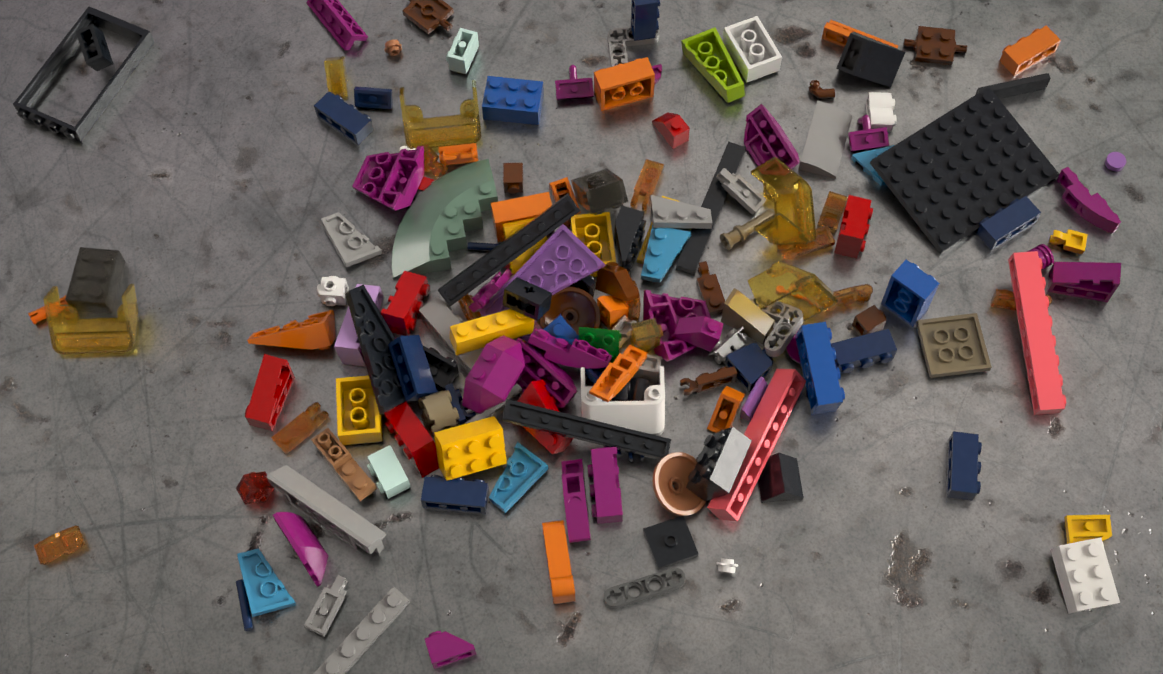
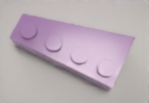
M364 285L380 311L384 297L380 286ZM348 307L334 348L343 364L366 367Z

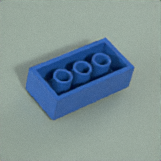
M826 322L801 325L795 340L803 378L806 380L805 387L811 415L835 412L843 403V400H845V392L843 387L840 388L839 384L841 375L839 368L835 366L836 351L834 347H831L830 340H832L831 329L827 328Z

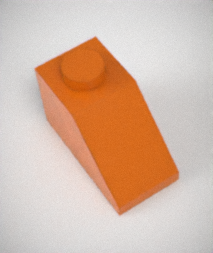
M611 295L597 298L600 321L608 330H611L623 315L628 318L629 305L626 301Z
M726 386L720 394L707 429L717 433L730 428L739 412L745 393Z

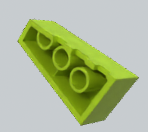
M716 27L681 40L683 54L727 103L745 96L744 83Z

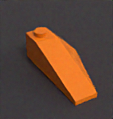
M329 310L309 315V319L300 323L293 320L284 325L283 328L274 326L255 332L248 338V344L309 350L318 348L319 350L328 349L336 339L334 311Z

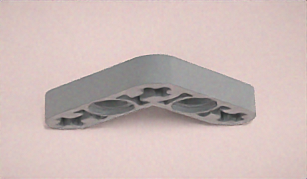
M631 27L611 29L607 36L611 67L618 65V62L622 64L628 63L626 46L658 42L660 30H656V38L634 41V39L629 37L632 34ZM621 50L623 53L621 55H615L613 54V51Z
M755 295L750 300L777 323L765 340V352L770 357L780 356L803 324V313L796 307L763 295ZM773 309L781 310L778 314L771 313ZM784 329L789 331L786 335L779 334V331Z

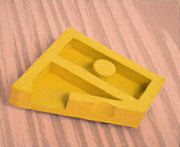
M1066 515L1064 517L1067 544L1100 537L1104 541L1112 537L1110 515Z

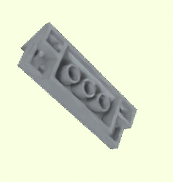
M288 465L266 476L270 485L285 494L292 505L354 548L358 549V547H361L369 554H372L373 551L380 554L384 549L382 540L387 535L384 531Z

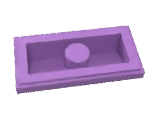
M759 377L741 408L740 418L748 422L751 421L768 387L763 377Z

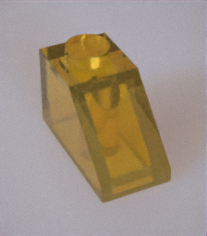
M344 56L326 58L324 65L328 91L340 97H348Z
M655 318L631 324L630 343L632 346L648 353L660 345L663 330L660 324L657 325Z

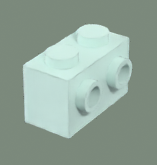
M463 28L459 29L457 36L453 40V45L446 56L449 70L467 74L479 47L478 32Z
M391 445L367 456L370 463L367 465L371 476L376 475L379 481L375 483L380 493L385 492L388 499L411 487Z

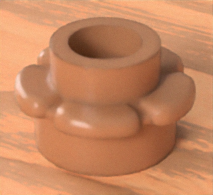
M396 39L385 43L386 48L384 50L391 56L398 55L402 50V45Z

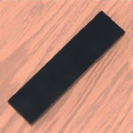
M1049 73L980 87L977 89L976 94L990 87L999 99L1045 90L1051 78Z

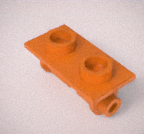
M476 143L438 147L441 166L478 161Z

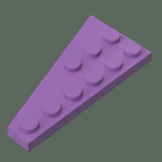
M562 224L489 303L483 307L480 313L483 316L510 309L502 305L504 288L517 277L552 292V295L606 265Z

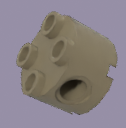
M449 390L436 392L418 399L419 410L423 409L421 418L424 427L431 437H434V432L458 426L459 414L456 407L452 408V397Z

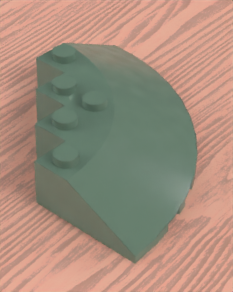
M489 159L464 165L445 174L426 188L412 203L399 225L392 250L393 280L400 279L404 271L421 275L452 269L449 252L467 249L465 232L482 229L481 212L491 210V203L498 202Z

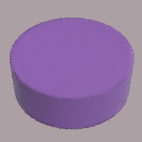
M1111 152L1105 160L1106 167L1115 172L1121 171L1126 164L1125 156L1119 152Z

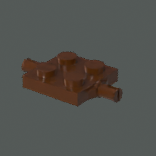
M409 0L410 4L402 10L406 18L428 35L439 26H442L447 31H450L453 27L446 20L454 14V9L443 0Z
M918 26L916 39H904L903 46L914 47L916 53L915 61L952 65L955 52H967V45H956L954 29Z

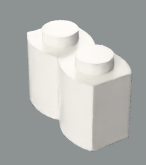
M868 92L866 113L870 118L871 129L887 127V132H891L892 127L896 126V115H893L895 99H892L891 93Z

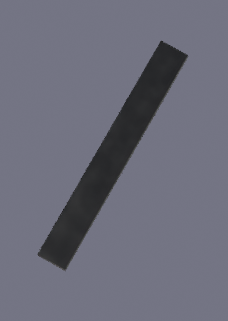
M728 141L701 205L703 208L711 209L712 229H691V236L685 243L676 269L695 275L698 263H700L728 195V192L723 188L722 183L716 176L723 168L731 174H736L746 152V147Z
M569 194L565 195L440 287L438 292L447 304L452 306L580 212V209Z
M510 399L506 400L502 417L504 422L607 447H617L619 450L656 459H662L668 455L671 439Z

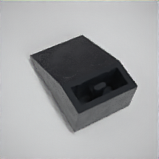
M852 32L849 35L836 69L891 87L906 52Z
M621 205L615 221L614 244L619 266L627 269L630 274L633 263H631L633 257L636 258L639 250V241L642 242L645 235L646 220H644L643 211Z

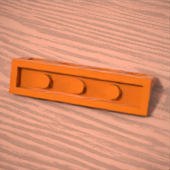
M830 20L824 26L822 39L844 48L852 32L897 49L899 46Z

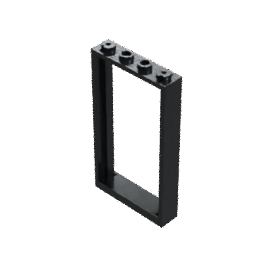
M88 6L13 103L17 115L25 120L30 119L39 126L44 125L55 133L60 132L69 139H76L82 142L154 45L155 41L151 32ZM94 24L138 42L76 126L30 108L37 96L79 43L76 31Z

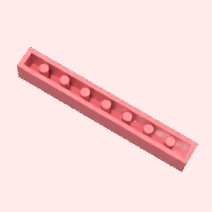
M1038 251L1013 253L1008 259L1033 412L1034 415L1060 413L1065 409L1066 397L1062 394L1063 378L1058 371L1059 357L1055 354L1056 338L1052 335L1051 331L1052 317L1048 313L1049 299L1045 296L1044 290L1046 281L1041 273L1042 259L1039 258Z
M776 369L744 433L752 441L729 494L711 499L707 507L719 519L739 520L806 383V380L796 369Z

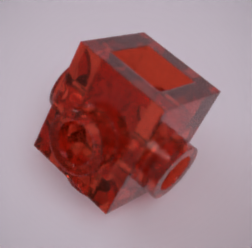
M266 471L251 472L243 475L236 490L245 505L257 502L263 503L269 499L274 487L267 480Z

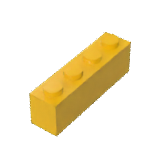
M512 309L450 326L449 339L457 356L484 348L487 343L503 335L514 339L531 334L534 330L535 320Z

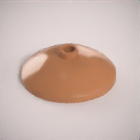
M674 452L664 456L657 463L653 472V489L658 501L667 511L678 516L694 514L706 503V501L686 488L689 482L688 476L694 470L697 462L693 456L683 452Z

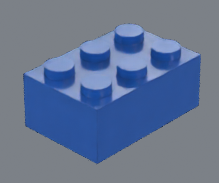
M487 76L482 103L483 120L539 125L544 97L543 81Z
M905 260L891 275L881 305L914 327L917 320H920L928 311L940 283L932 275L923 272L915 263Z

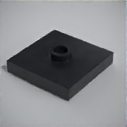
M684 516L643 528V533L658 570L698 557L699 553Z

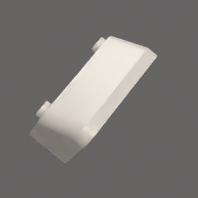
M664 366L659 367V385L649 386L645 390L644 401L609 402L602 401V399L589 394L593 386H585V367H581V417L656 436L661 435L665 427Z

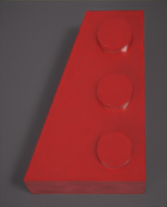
M848 195L834 251L835 254L857 259L859 252L864 251L866 241L863 239L864 235L867 236L870 226L867 224V220H871L874 209L870 208L872 200Z
M404 271L395 286V295H390L388 298L390 304L387 309H382L381 315L391 332L409 336L410 331L415 329L416 316L419 313V309L423 307L422 301L424 296L429 294L430 285H428L426 276Z
M264 354L250 403L245 410V418L250 426L273 432L295 378L288 360Z
M543 379L531 381L518 399V402L559 412L555 405L556 401L547 391L546 383ZM523 426L552 455L564 452L574 439Z
M405 401L384 413L388 421L385 423L386 428L390 434L394 432L395 441L399 447L402 446L404 448V454L408 460L411 459L421 477L423 478L439 469L436 444Z

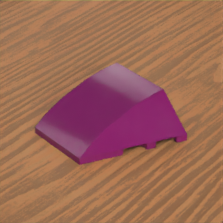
M417 146V149L409 151L401 149L400 152L393 154L384 152L366 156L352 185L353 189L395 211L410 206L424 176V147Z
M644 290L643 320L655 354L661 356L666 361H670L698 347L673 335L679 318L699 316L711 318L706 302L682 296L681 298L670 297L666 293L659 295L651 293L650 290Z
M276 512L273 514L275 522L289 541L316 586L319 587L322 583L328 560L327 552L302 516L291 512Z

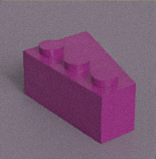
M1054 262L1049 270L1047 292L1108 303L1120 285L1121 263Z
M617 447L591 449V464L587 465L588 477L593 479V484H589L590 497L595 499V504H591L592 517H596L597 524L622 522L623 511L618 475L619 467L617 466Z

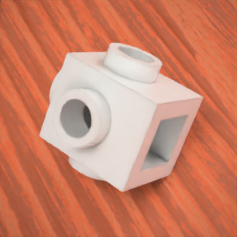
M336 276L322 277L321 284L317 286V296H320L322 304L327 306L346 305L347 299L345 294L349 289L346 278H338Z

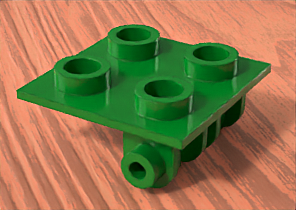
M579 327V340H584L590 346L597 349L606 350L612 355L610 362L613 363L619 355V341H621L622 333L619 330Z

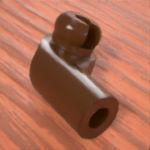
M812 80L810 82L809 91L817 98H835L834 88L822 89L819 81Z

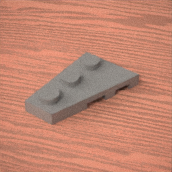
M651 195L650 204L653 228L712 229L711 209Z
M339 212L321 218V224L345 267L382 254V249L374 246L367 236L359 233L355 226Z

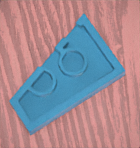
M652 225L641 279L660 283L677 254L680 253L683 245L688 241L691 232L672 228H653Z
M519 442L516 443L511 458L509 457L503 474L497 480L489 496L490 501L504 513L549 469L545 462Z
M259 548L237 554L252 617L296 605V602L289 595L281 580L278 579Z

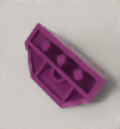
M762 104L746 115L747 123L744 145L762 173L785 175L800 163L798 152L782 127Z
M503 335L485 345L465 379L463 407L482 414L485 410L493 408L506 400L525 367L520 342Z
M518 338L516 341L522 345L525 367L514 385L518 384L522 388V392H524L531 381L543 379L546 383L547 391L556 401L555 405L557 408L566 407L578 392L572 378L555 362L545 359L543 351Z

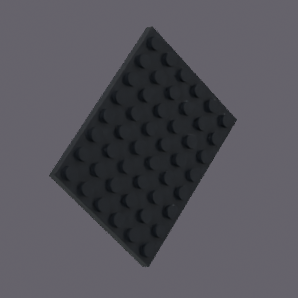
M987 87L870 161L875 171L940 254L977 231L980 226L979 223L984 218H991L1000 208H1007L1017 198L1020 200L1025 196L1029 197L1059 176L1058 171L990 87Z

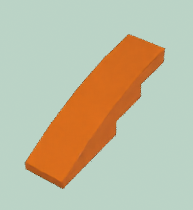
M629 344L623 354L620 353L613 363H609L589 391V394L609 402L638 371L647 359L648 353Z

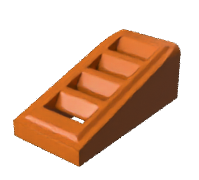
M568 177L549 183L555 203L560 200L559 196L568 193L579 208ZM563 187L566 188V190H563V191H560V192H557V191H556L557 189H560V188H563Z

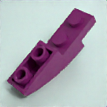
M1069 167L1062 169L1057 178V181L1065 190L1062 199L1078 215L1094 226L1109 233L1116 232L1121 221L1118 215L1108 206L1106 200L1099 193L1091 196L1089 190L1083 186L1077 175Z
M535 328L528 340V343L546 351L545 359L565 366L585 367V369L604 368L608 366L612 355L606 350L590 346L584 340L575 339L571 345L565 339L553 337L542 329L538 330Z
M583 460L561 461L569 543L591 540Z

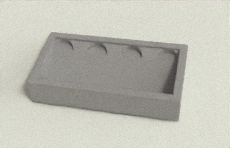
M817 100L798 170L836 179L852 120L851 114L834 105Z

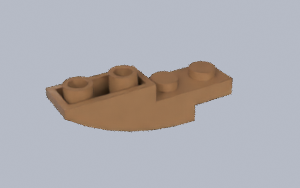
M329 428L311 439L330 467L359 501L377 489L374 482L362 470L349 451Z

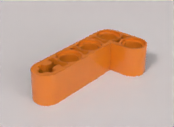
M564 520L544 522L542 527L553 603L574 602L575 588Z

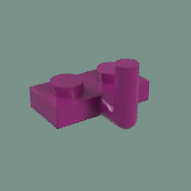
M575 65L569 66L568 73L570 79L555 80L556 100L594 97L592 78L577 79Z
M864 115L857 120L859 125H863V130L848 133L850 152L889 146L887 127L871 129L868 115Z

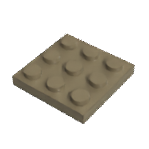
M977 313L917 320L916 326L930 378L991 370L992 366Z

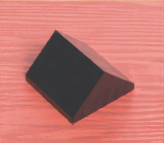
M776 453L769 457L758 479L761 503L801 500L804 498L797 458L782 453Z

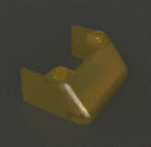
M472 80L474 99H466L461 103V115L423 118V112L419 106L406 105L404 87H400V102L407 146L411 149L423 146L426 149L477 143L481 138L476 80Z
M775 156L753 169L751 175L763 183V194L768 200L774 202L775 211L774 215L754 226V230L774 245L809 244L816 240L813 195L810 185Z
M776 262L771 268L747 280L759 309L779 301L800 309L803 313V322L831 308L838 302L835 293L815 274L787 263Z
M130 284L122 295L123 304L117 310L118 318L79 319L78 311L74 306L60 304L57 286H53L43 298L52 347L57 353L129 352L135 345L138 306L134 284Z

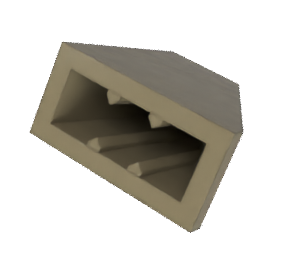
M735 288L724 302L721 322L732 328L735 327V329L744 327L740 331L741 333H745L753 340L764 344L774 329L775 320Z

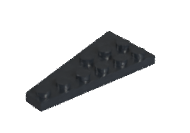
M363 284L349 290L345 295L381 415L404 403L406 400L388 346L389 343L395 340V337Z

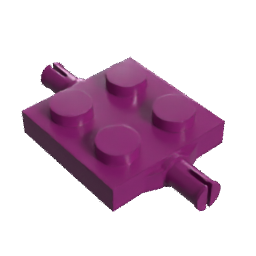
M509 269L503 273L499 271L471 298L473 302L469 308L473 313L488 304L490 298L512 277L513 273Z

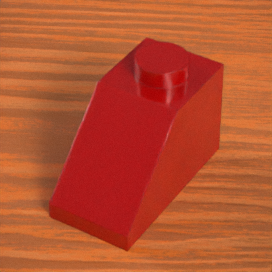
M667 112L652 120L653 125L672 149L689 141L690 128L680 115Z

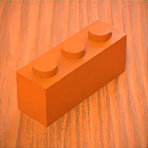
M1047 25L1041 29L1037 28L1029 36L1020 38L1012 46H1006L1002 51L1003 54L1000 62L1015 76L1056 52L1061 40Z

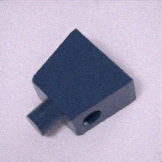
M751 343L728 354L725 365L728 368L735 366L737 371L736 378L748 392H751L759 377L765 378L771 372L773 366L771 358L773 357L766 354L765 348L762 350L757 343Z

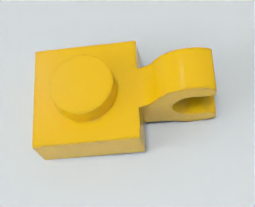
M1070 229L1066 233L1054 230L1053 235H1050L1049 243L1054 245L1064 244V250L1083 254L1088 234Z

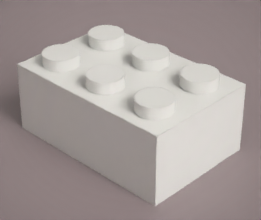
M758 16L724 28L723 43L746 83L780 71L782 56Z
M1101 537L1060 545L1050 549L1068 614L1120 603Z

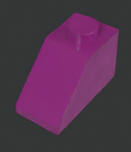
M707 316L679 318L673 336L711 352L720 339L724 324Z
M435 631L430 633L429 637L424 638L434 669L476 655L473 644L446 631L442 633L441 631Z

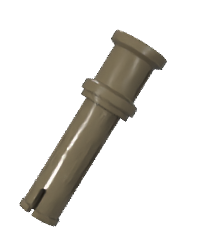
M768 209L744 225H736L730 232L721 234L720 241L727 250H730L734 244L739 241H745L748 235L775 220L773 211Z

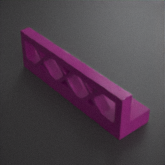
M307 0V5L344 50H350L355 41L367 40L368 36L339 0Z

